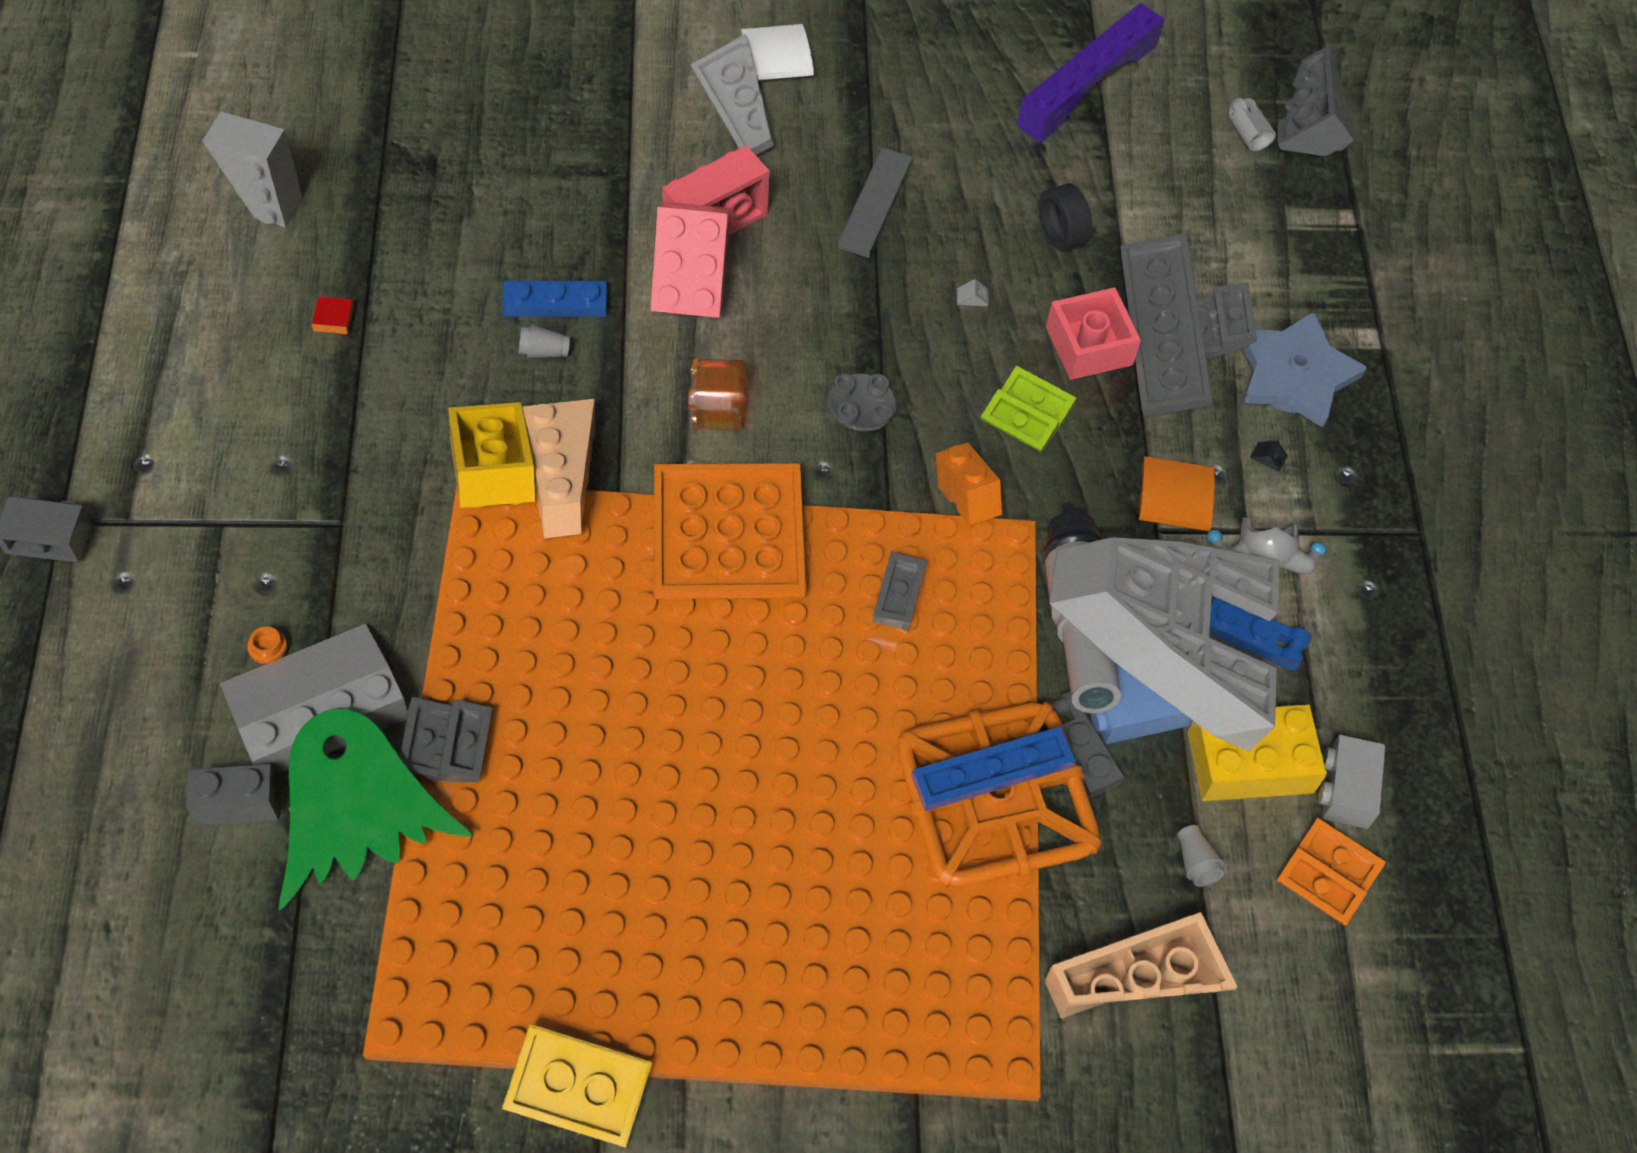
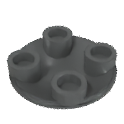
M840 374L834 379V384L831 386L827 397L828 407L833 417L842 425L858 431H873L884 427L894 417L897 407L896 397L889 387V380L882 374Z

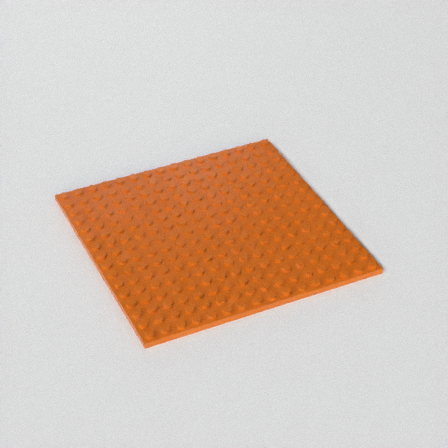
M456 486L422 699L451 705L453 699L492 707L479 782L417 780L432 798L471 832L473 836L451 835L422 826L427 841L425 844L411 840L402 832H399L400 859L398 863H394L363 1051L365 1060L515 1069L529 1025L533 1024L652 1061L648 1077L1038 1101L1040 1099L1038 869L1031 870L1028 876L1018 877L1017 874L965 886L950 884L946 887L940 884V878L936 876L931 867L917 818L912 817L909 808L912 801L898 758V745L896 743L902 732H908L919 726L966 717L967 713L978 710L979 713H985L1027 703H1037L1035 521L991 518L969 526L962 516L802 505L805 598L655 599L654 495L586 490L581 534L544 538L536 495L535 502H525L517 505H490L481 508H460ZM891 552L927 561L909 631L872 622ZM1035 718L985 728L991 747L1023 738ZM971 732L926 741L953 757L978 751ZM914 754L918 768L933 764L923 757ZM1002 788L989 793L996 798H1003L1008 790L1007 788ZM961 807L932 813L947 863H949L968 831ZM1038 823L1018 827L1026 855L1037 853ZM1000 831L978 836L958 870L1011 859L1012 854L1005 832Z

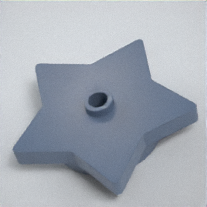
M1313 313L1284 331L1256 329L1257 342L1242 348L1253 368L1244 402L1248 404H1270L1285 412L1300 413L1318 426L1323 427L1329 417L1334 392L1360 379L1366 370V366L1331 347L1316 315Z

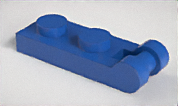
M1215 597L1211 604L1210 635L1286 669L1297 670L1300 667L1303 659L1301 652L1308 648L1312 637L1308 631L1297 627L1290 628L1273 619L1271 621L1265 620ZM1277 641L1288 645L1287 648L1277 646Z

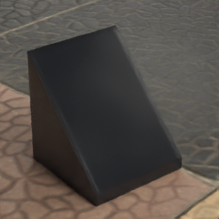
M1277 440L1258 442L1249 458L1275 471H1280L1288 455Z

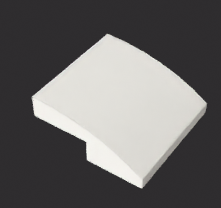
M803 24L741 29V36L746 34L749 40L758 80L814 75L810 48Z

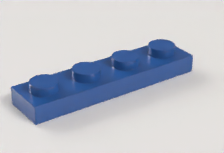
M1057 727L914 769L911 777L925 811L1073 768L1075 759L1061 727Z

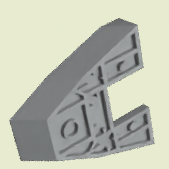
M1115 537L1056 551L1049 604L1111 660L1213 736L1248 752L1275 727L1277 668L1209 638L1212 596L1265 620L1271 621L1278 613L1279 560L1180 541Z

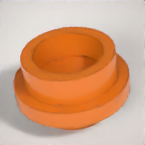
M268 626L260 627L251 634L247 643V650L254 661L261 664H270L283 657L287 650V641L279 630Z

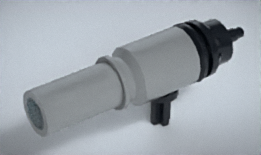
M1065 503L1062 506V514L1057 515L1050 521L1047 526L1048 536L1043 543V563L1046 571L1049 600L1056 551L1103 540L1102 534L1095 529L1092 518L1085 513L1075 511L1071 503ZM1050 605L1052 620L1057 626V635L1064 643L1072 704L1081 712L1091 714L1111 710L1121 700L1116 663Z

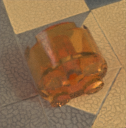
M693 359L691 374L692 380H696V387L689 388L688 393L689 410H693V429L742 430L745 425L747 395H744V384H747L744 360Z

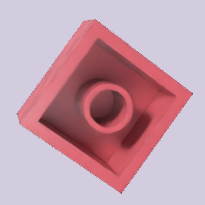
M1115 287L1051 303L1046 329L1070 380L1134 364L1141 339Z

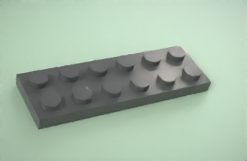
M1187 233L1120 246L1129 316L1141 339L1135 361L1143 416L1150 417L1213 406Z

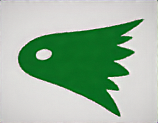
M332 709L321 712L302 726L292 744L289 758V848L278 910L285 907L307 879L312 868H314L318 883H323L331 868L333 857L336 858L347 876L355 880L363 867L367 847L388 862L395 864L399 862V832H402L411 840L422 844L427 842L422 826L451 835L473 836L471 832L444 810L423 788L399 758L381 730L370 719L358 712L348 709ZM330 736H340L346 742V752L338 759H330L323 752V744Z

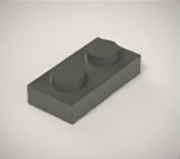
M891 552L872 622L909 631L927 561Z

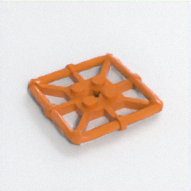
M1046 701L1044 704L1027 703L985 713H979L978 710L968 712L966 717L919 726L908 732H902L896 740L898 758L912 801L909 808L912 817L917 818L931 867L936 876L940 878V884L946 887L950 884L965 886L1017 874L1018 877L1028 876L1031 870L1079 860L1098 852L1102 844L1099 839L1098 824L1082 781L1085 778L1082 767L1077 766L1076 761L1073 768L1006 787L1008 792L1004 794L1003 798H996L990 793H986L928 811L924 810L911 777L912 771L918 768L914 754L923 757L933 764L955 758L927 743L926 741L971 732L979 751L991 747L985 728L1031 718L1035 719L1024 737L1039 733L1045 724L1048 730L1061 727L1070 747L1062 721L1053 710L1054 706ZM1060 784L1067 785L1081 827L1047 809L1040 789ZM961 807L968 831L949 863H947L932 813ZM1042 823L1076 842V844L1026 855L1018 827ZM1000 831L1005 832L1012 854L1011 859L958 870L978 836Z

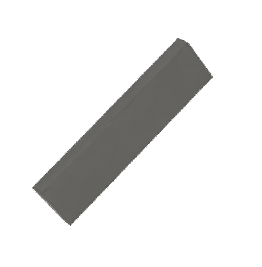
M882 147L839 239V249L870 258L912 165V156Z

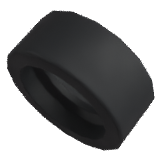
M1071 183L1043 191L1039 198V216L1043 230L1052 245L1063 251L1087 243L1092 236L1093 223L1090 208L1083 193L1077 186Z

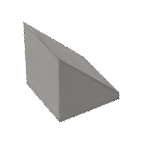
M976 279L958 287L957 305L988 306V288Z

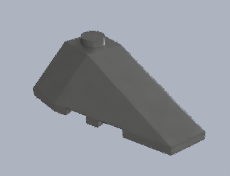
M1330 45L1301 61L1293 83L1296 91L1293 98L1286 102L1285 108L1288 111L1286 118L1281 119L1277 126L1278 146L1281 150L1328 156L1335 151L1345 149L1350 143L1354 142L1352 118L1334 53Z

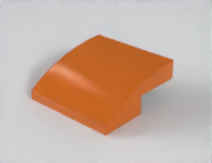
M1144 456L1141 467L1142 488L1139 495V520L1210 531L1214 506V467Z
M1317 818L1276 881L1346 926L1386 862Z

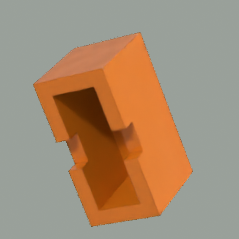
M968 442L935 453L938 488L950 503L955 502L958 513L969 526L1002 515L1000 479Z

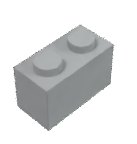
M1339 735L1332 747L1325 748L1323 762L1327 775L1326 781L1322 782L1318 794V803L1323 804L1322 819L1368 829L1380 814L1385 744Z

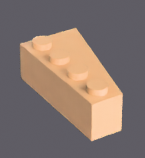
M588 399L523 406L534 464L535 495L544 538L581 534L586 489L589 481V467L592 459V445L595 436V400Z

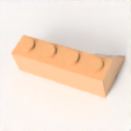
M1201 912L1054 964L1045 979L1046 986L1061 1019L1108 1002L1237 989L1231 972Z

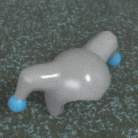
M1247 517L1242 519L1241 540L1239 544L1231 548L1226 547L1222 543L1223 535L1218 530L1209 531L1206 537L1213 548L1279 560V569H1286L1298 574L1313 573L1319 557L1323 556L1326 551L1323 543L1315 542L1311 544L1310 552L1306 554L1299 547L1298 524L1293 523L1283 531L1278 527L1259 531L1251 527V521Z

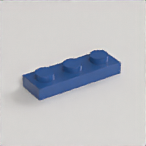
M504 281L503 316L606 317L607 281Z

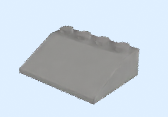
M366 623L280 658L276 662L265 664L220 683L253 765L270 764L275 776L289 770L291 747L296 735L305 723L321 712L332 709L355 711L370 719L380 730L406 720L408 713L401 691ZM330 736L323 744V752L327 754L344 747L346 742L340 736Z

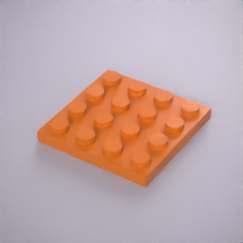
M800 463L654 464L655 599L805 598L806 584Z

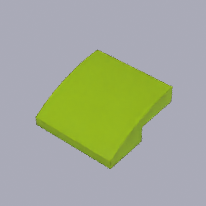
M1016 366L1002 389L997 390L980 418L1004 433L1042 452L1076 404V397Z

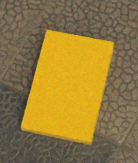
M530 1024L502 1109L626 1147L653 1062Z

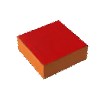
M318 296L311 323L313 331L348 334L354 311L353 299Z

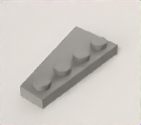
M746 34L691 64L696 77L738 149L747 145L755 155H758L774 146L751 47Z

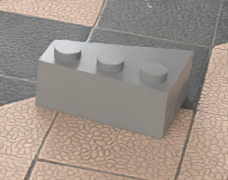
M220 111L202 142L253 217L266 224L286 227L302 200V194L285 129Z

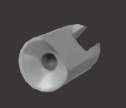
M1236 98L1229 105L1228 117L1251 151H1260L1272 143L1276 133L1253 99L1246 98L1243 100L1242 98Z

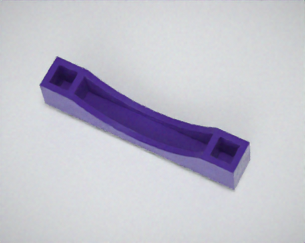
M1140 2L1022 99L1017 127L1040 143L1061 127L1078 102L1102 77L1125 62L1139 61L1157 46L1165 18Z

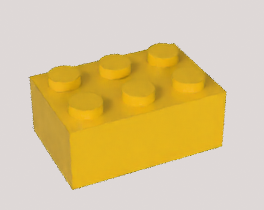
M521 402L448 408L450 443L460 508H481L490 505H517L525 502H535L534 464Z
M1310 705L1276 707L1275 727L1249 752L1213 736L1194 721H1192L1187 731L1202 801L1314 794L1327 775Z

